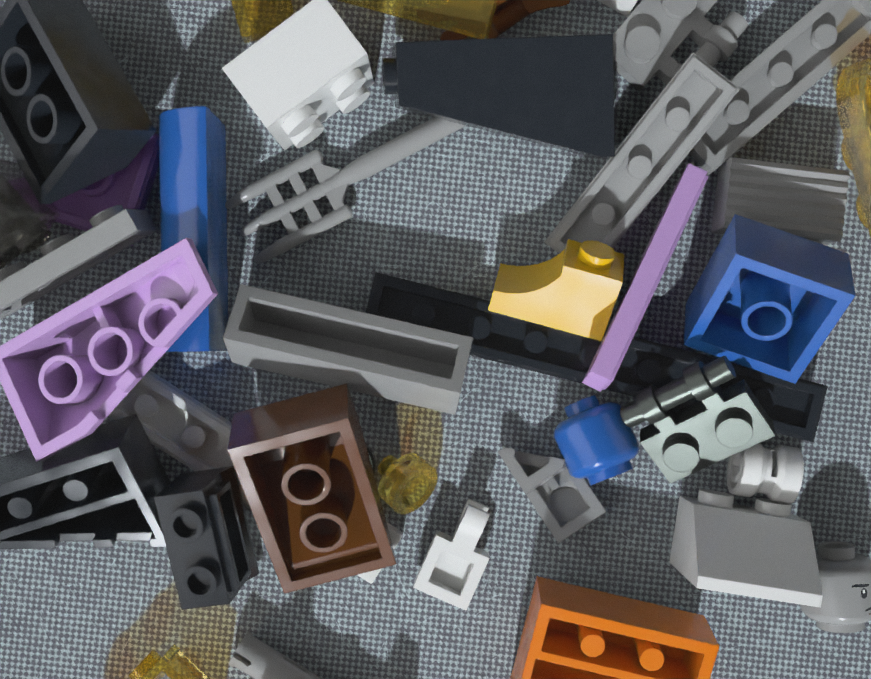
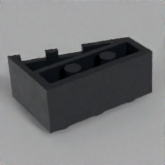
M137 414L99 425L89 436L43 461L36 462L30 448L0 457V549L56 548L59 542L93 541L94 548H113L116 541L149 540L151 547H166L154 497L170 483V480Z

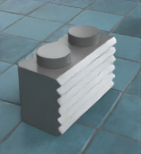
M731 157L718 167L711 233L724 234L732 218L737 214L823 245L840 242L843 237L842 228L845 224L843 217L846 213L845 204L847 202L846 193L849 188L847 184L850 177L849 171Z

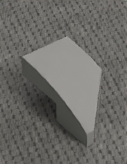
M506 447L498 451L558 544L606 513V510L585 479H577L570 475L565 459L551 456L545 457Z

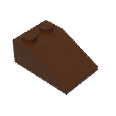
M347 383L233 413L228 453L284 594L396 565V556L366 442Z

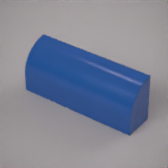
M207 106L171 109L159 115L161 252L185 238L192 239L218 295L166 352L227 351L223 340L228 323L227 208L225 207L227 202L226 126Z

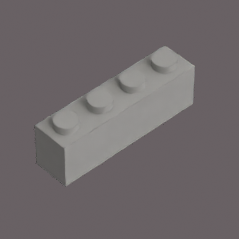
M240 284L223 340L230 359L235 364L334 387L347 383L351 391L456 415L473 337Z

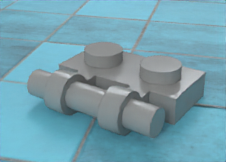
M642 0L613 34V69L638 91H641L654 75L667 85L683 65L679 64L671 55L687 36L700 46L695 54L714 67L718 61H726L737 49L738 43L736 40L748 27V22L739 13L731 11L720 25H713L704 16L718 0Z

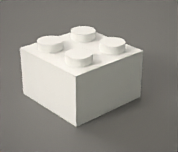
M328 0L310 1L222 67L223 71L284 151L293 144L296 148H301L312 142L323 132L324 126L322 122L338 110L346 114L356 109L370 96L368 88L374 84L367 52Z

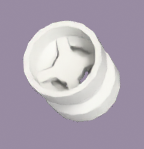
M759 443L730 456L727 467V487L729 493L744 497H751L755 493L766 494L768 499L773 502L792 504L796 500L802 486L804 474L803 454L800 448L779 444L775 448L770 449L764 448Z

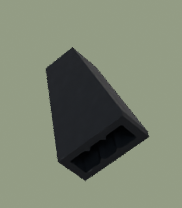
M613 34L395 42L392 47V58H382L384 95L394 94L395 108L588 157H615Z

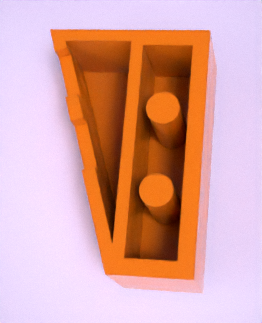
M537 576L510 679H710L719 644L704 615Z

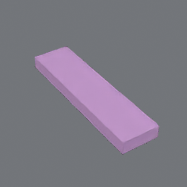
M688 163L675 185L583 379V384L601 392L614 380L708 179V176H706L707 171Z

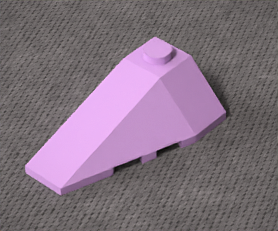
M185 238L0 346V382L36 462L43 461L92 434L218 295L192 239Z

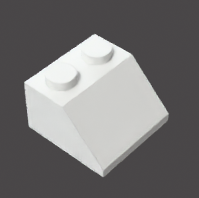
M699 489L698 498L679 497L669 563L696 588L821 608L823 593L811 522L792 514L791 504L756 498L755 507L733 504L734 495L706 489Z

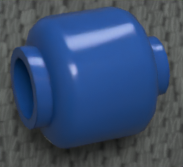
M593 395L564 408L568 418L556 426L554 438L563 459H565L568 472L572 477L577 479L587 478L591 486L633 469L630 460L639 453L640 446L633 428L628 427L622 421L620 415L622 405L614 402L600 405L597 396Z

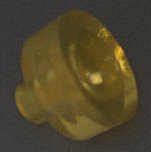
M409 453L398 459L393 455H389L378 466V473L382 475L378 493L380 498L396 513L402 515L411 513L421 507L431 496L438 479L437 471L416 453Z

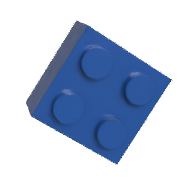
M735 214L685 304L684 345L719 358L726 356L731 362L795 384L856 296L849 254Z

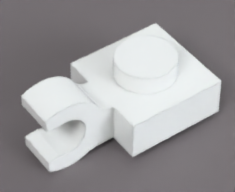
M468 498L453 536L436 530L414 580L413 588L465 611L467 610L489 561V552L476 547L490 515L488 513V506Z

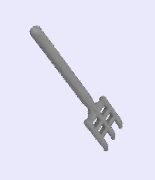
M433 117L356 158L341 170L323 165L322 153L317 149L247 185L225 203V207L232 209L267 192L274 207L261 213L239 232L242 237H245L281 219L288 235L268 246L254 258L256 264H261L351 218L353 215L352 209L343 203L350 184L371 177L466 125ZM312 168L319 183L307 189L299 174ZM289 180L297 195L284 201L277 186ZM327 196L334 211L321 216L314 201ZM304 207L311 223L299 229L292 213Z

